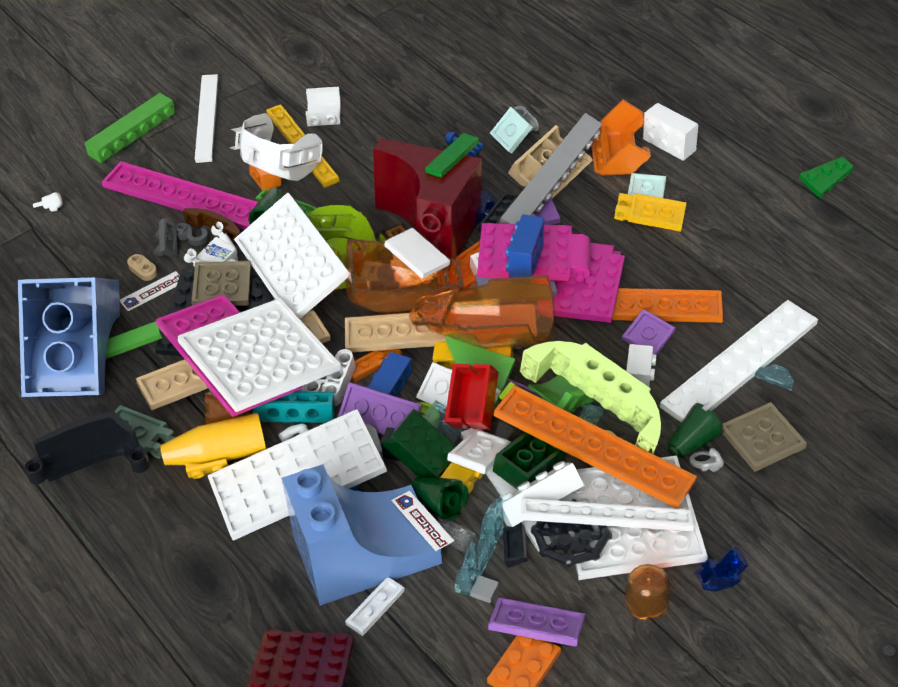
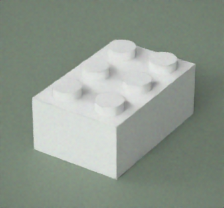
M659 103L644 113V140L683 161L696 151L697 123Z

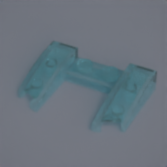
M497 497L488 507L482 520L478 545L476 542H470L455 579V592L470 596V591L478 576L482 575L503 533L502 498Z

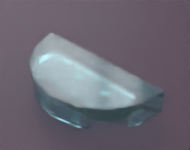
M771 365V367H760L755 372V377L792 391L794 380L786 368Z

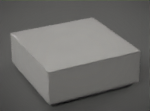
M479 575L470 591V596L491 603L499 587V582Z

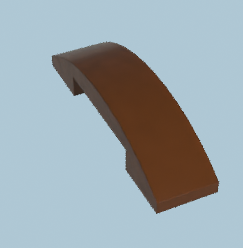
M185 208L183 210L186 223L198 229L205 225L210 228L214 226L219 230L216 224L221 222L223 224L222 232L226 233L233 244L238 246L234 239L241 233L238 227L225 216L205 209Z

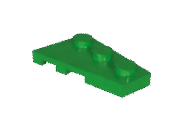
M842 156L800 173L799 179L821 199L826 191L833 189L837 182H841L853 172L854 166Z

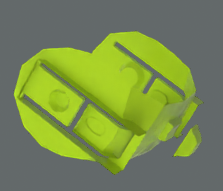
M329 205L319 207L307 214V217L324 239L344 236L356 239L361 250L338 255V258L351 273L348 278H352L354 266L356 268L354 278L346 279L336 288L352 287L363 281H379L377 272L379 266H383L381 260H376L377 246L379 251L385 248L386 238L380 233L377 244L373 230L366 217L362 215V212H358L351 206ZM312 215H329V216H312ZM334 215H337V216H336V220H335V225H334V227H333L334 218H335Z

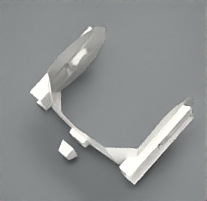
M266 113L254 115L245 120L242 127L231 129L236 132L235 146L229 148L233 150L240 149V155L244 162L273 175L299 181L312 172L317 164L321 162L323 152L322 140L316 134H307L295 144L279 145L270 142L274 128L272 119ZM266 123V125H261V126L253 127V128H251V129H249V128H248V129H244V128H247V127H252V126H256V125H260V124ZM314 161V162H311V163L299 165V164H301V163H306V162ZM299 165V166L292 167V168H284V166H286V167H291V166Z

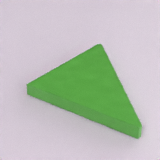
M446 336L445 341L456 364H470L471 366L473 364H491L499 372L496 388L500 390V395L507 384L516 360ZM499 396L494 404L493 414L500 400Z

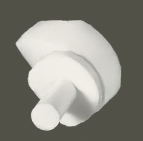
M57 192L42 197V202L33 203L34 208L43 206L44 209L49 208L51 212L58 211V208L63 205L62 197Z

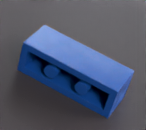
M390 352L387 358L383 359L380 369L374 373L371 383L366 388L397 397L413 371L411 358Z

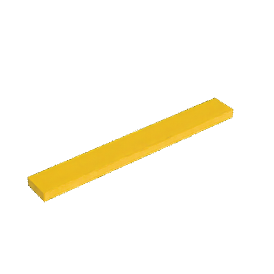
M281 104L266 110L267 115L290 144H295L300 138L305 136ZM321 155V162L312 170V173L325 188L340 181L338 175Z

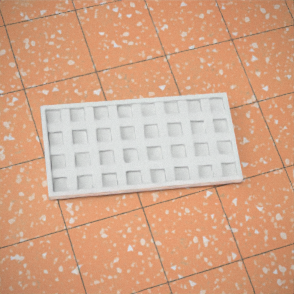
M358 409L207 475L233 541L289 516L282 477L324 464L328 475L336 483L349 489L387 472Z

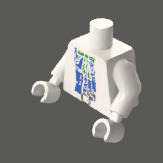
M221 222L216 224L219 230L214 226L211 228L212 234L218 235L219 238L215 237L198 255L194 249H189L184 256L185 262H193L195 267V262L238 261L237 249L228 235L222 232L223 224Z

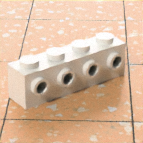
M564 461L559 462L553 466L554 470L548 473L544 471L535 476V481L531 483L529 481L519 485L517 487L518 490L514 493L508 492L500 496V501L495 504L506 525L514 527L524 521L521 520L522 498L558 501L584 486L574 464L565 463Z

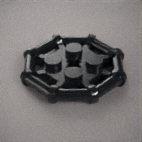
M537 521L531 527V533L534 535L539 547V554L542 557H548L560 562L571 568V565L600 559L602 550L608 540L612 539V532L609 531L606 525H598L600 532L594 531L591 524L552 522L549 528H543L546 521ZM569 531L575 532V536L571 537L570 534L566 535V533H568ZM543 536L550 538L551 543L549 545L546 544ZM593 540H598L594 548L589 546ZM559 549H561V550L564 551L565 554H567V556H565V555H563V554H561V553H558V552H556V551H554V550H558V551H559Z

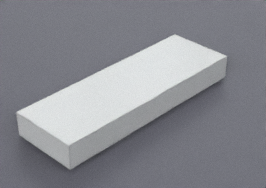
M386 578L345 621L346 625L363 636L402 595L405 588L393 579Z

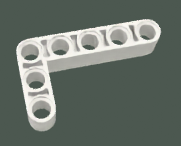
M348 349L338 351L335 359L341 364L340 371L327 375L325 380L317 379L302 386V389L297 391L334 392L335 406L339 405L343 400L348 383L356 368L352 352Z

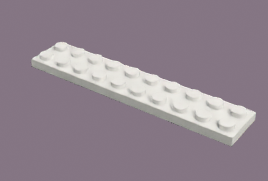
M789 300L785 301L660 402V408L680 422L683 421L695 403L704 405L702 409L705 411L709 409L711 411L714 410L816 326L818 319Z

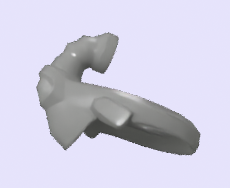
M711 448L710 451L695 452L689 459L693 467L700 468L702 471L710 470L716 472L724 465V460L715 448ZM708 455L710 459L700 462L696 461L695 457Z

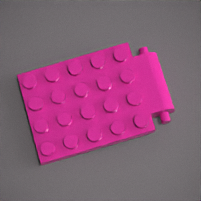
M482 223L477 277L509 279V272L506 271V264L509 260L506 257L507 246H511L512 233L515 234L516 224ZM544 225V247L532 280L569 281V278H576L577 281L581 282L584 278H588L590 275V238L584 234H571L572 226Z
M590 243L589 277L584 278L581 282L577 281L576 278H569V281L554 280L557 296L539 298L536 314L611 323L625 256L621 255V251H615V245Z

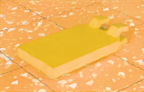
M619 193L614 219L621 221L626 219L632 223L681 232L686 202L634 193L633 196Z

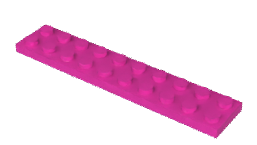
M122 161L102 181L104 188L183 211L185 208H198L216 212L231 220L242 230L250 226L248 221L250 211L258 203L257 201Z

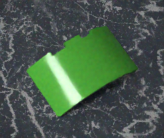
M561 375L542 384L528 385L531 390L547 402L569 413L575 412V408L579 406L584 408L594 401V398L588 397L584 391L572 386Z

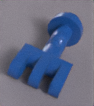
M448 132L445 137L447 144L451 145L458 138L456 137L457 134L455 132ZM479 142L467 155L475 157L483 148V144Z

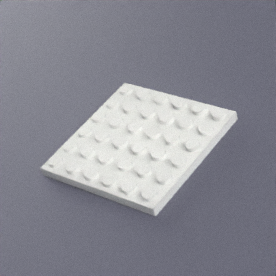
M281 298L178 336L179 344L235 412L341 370V364Z
M677 455L662 457V459L680 467ZM596 467L577 469L584 486L560 499V501L576 499L577 502L674 508ZM687 494L678 509L692 510L693 531L607 526L609 531L612 532V539L608 540L600 554V559L575 564L578 579L583 580L707 562L708 556L689 494ZM592 525L594 531L600 532L598 525ZM568 532V534H570L571 537L575 536V532ZM593 540L589 546L594 548L598 540Z

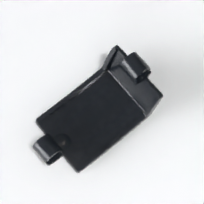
M111 411L73 422L33 441L37 455L26 462L24 469L30 483L37 485L43 483L46 479L51 482L84 467L118 456H124L130 462L132 471L136 473L147 471L150 467V462L146 450L138 443L135 430L116 412Z

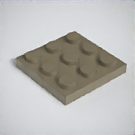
M251 261L195 262L192 306L223 294L234 306H249Z
M771 402L722 424L723 428L721 431H724L723 435L754 472L805 449L807 442Z

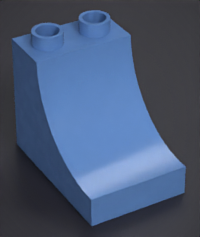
M104 278L18 280L21 397L105 394L107 344L111 328L115 320L120 317L119 280Z
M324 464L281 478L294 540L320 606L376 587L388 577L396 580L442 564L441 549L435 551L391 501L408 491L417 498L412 485L384 492L354 491L336 483L326 472Z

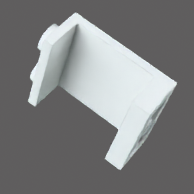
M339 87L306 89L308 111H306L307 126L340 124L341 99Z

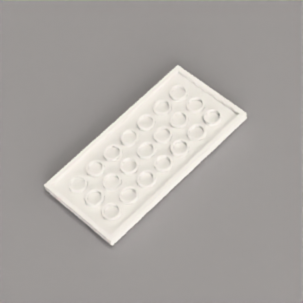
M289 193L285 194L234 239L247 259L251 261V265L275 300L281 298L299 319L351 275Z

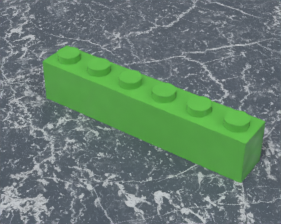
M161 93L157 94L86 141L85 146L88 155L100 163L104 162L174 115L176 112L173 100Z

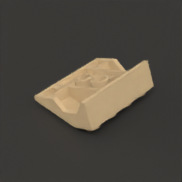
M555 125L512 165L508 174L520 185L526 187L561 144L563 139L560 137L559 127ZM586 152L581 160H576L577 164L572 171L568 170L567 178L564 181H560L561 185L557 191L551 192L553 194L551 196L552 199L593 161Z

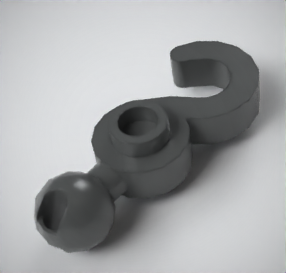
M177 224V239L188 240L189 244L193 246L205 244L209 236L206 228H202V235L200 237H193L189 224Z

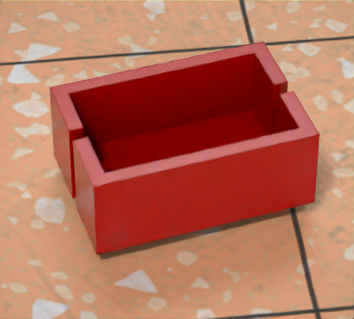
M453 364L444 420L452 428L470 429L471 427L479 430H491L499 373L491 364H473V366L470 364Z

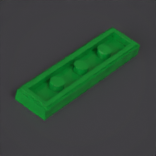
M466 133L461 134L426 166V173L442 178L479 143V138Z

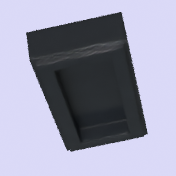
M521 522L514 527L503 528L505 565L509 568L527 562L525 525Z

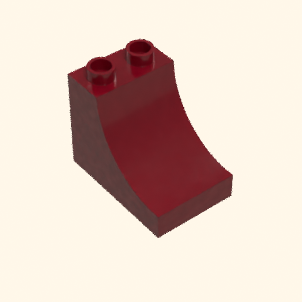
M381 138L373 148L375 208L392 212L407 220L421 236L450 260L449 265L452 266L481 219L482 158L466 155L440 178L426 173V166L440 155L443 150Z

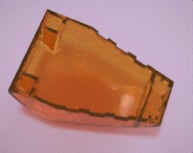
M357 239L347 240L345 267L349 271V276L346 279L347 297L356 306L367 311L379 313L419 311L436 306L452 298L464 288L460 260L448 258L450 260L449 266L422 279L384 246L385 242Z

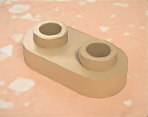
M135 254L128 259L129 269L140 279L149 281L157 276L156 266L143 255Z

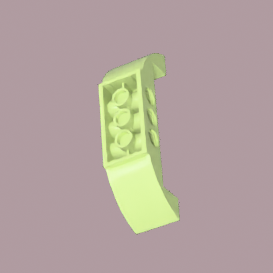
M553 341L534 345L524 350L520 372L526 379L536 383L551 368L554 373L567 379L572 386L578 387L588 397L598 401L603 408L612 411L620 420L626 421L639 432L635 446L654 455L660 436L661 420L656 402L650 394L651 388L586 343L581 345L573 342Z

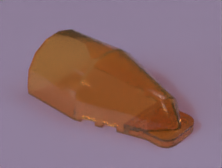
M548 275L488 280V284L478 287L476 284L470 285V289L459 291L458 288L436 295L422 296L416 300L409 318L414 326L426 325L431 332L485 349L532 347L548 342L551 337L554 325L553 292Z

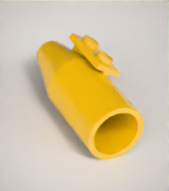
M258 413L197 426L160 445L164 465H186L187 475L193 479L202 478L205 476L204 474L214 473L227 467V461L255 455L266 450Z

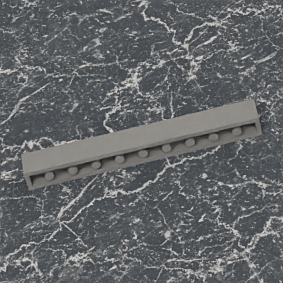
M585 113L504 213L498 224H516L517 221H520L522 214L536 216L534 214L542 210L543 202H548L553 195L551 192H556L561 185L560 181H564L567 178L568 170L572 171L577 164L576 160H581L585 154L584 150H589L593 144L592 140H596L601 134L599 129L602 123Z

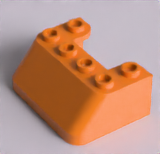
M623 99L600 121L602 123L599 129L601 134L596 140H592L594 171L601 176L634 173L651 156L649 148H640L635 145L634 133L644 125V112Z

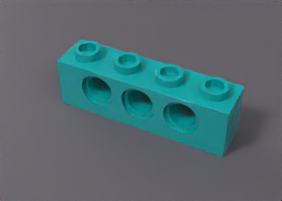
M295 391L253 408V413H258L260 422L327 423L333 420L335 416L334 392Z

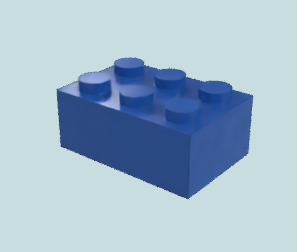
M522 214L520 221L516 222L515 234L512 233L511 246H507L506 257L509 258L506 264V271L509 272V280L531 283L544 247V218Z

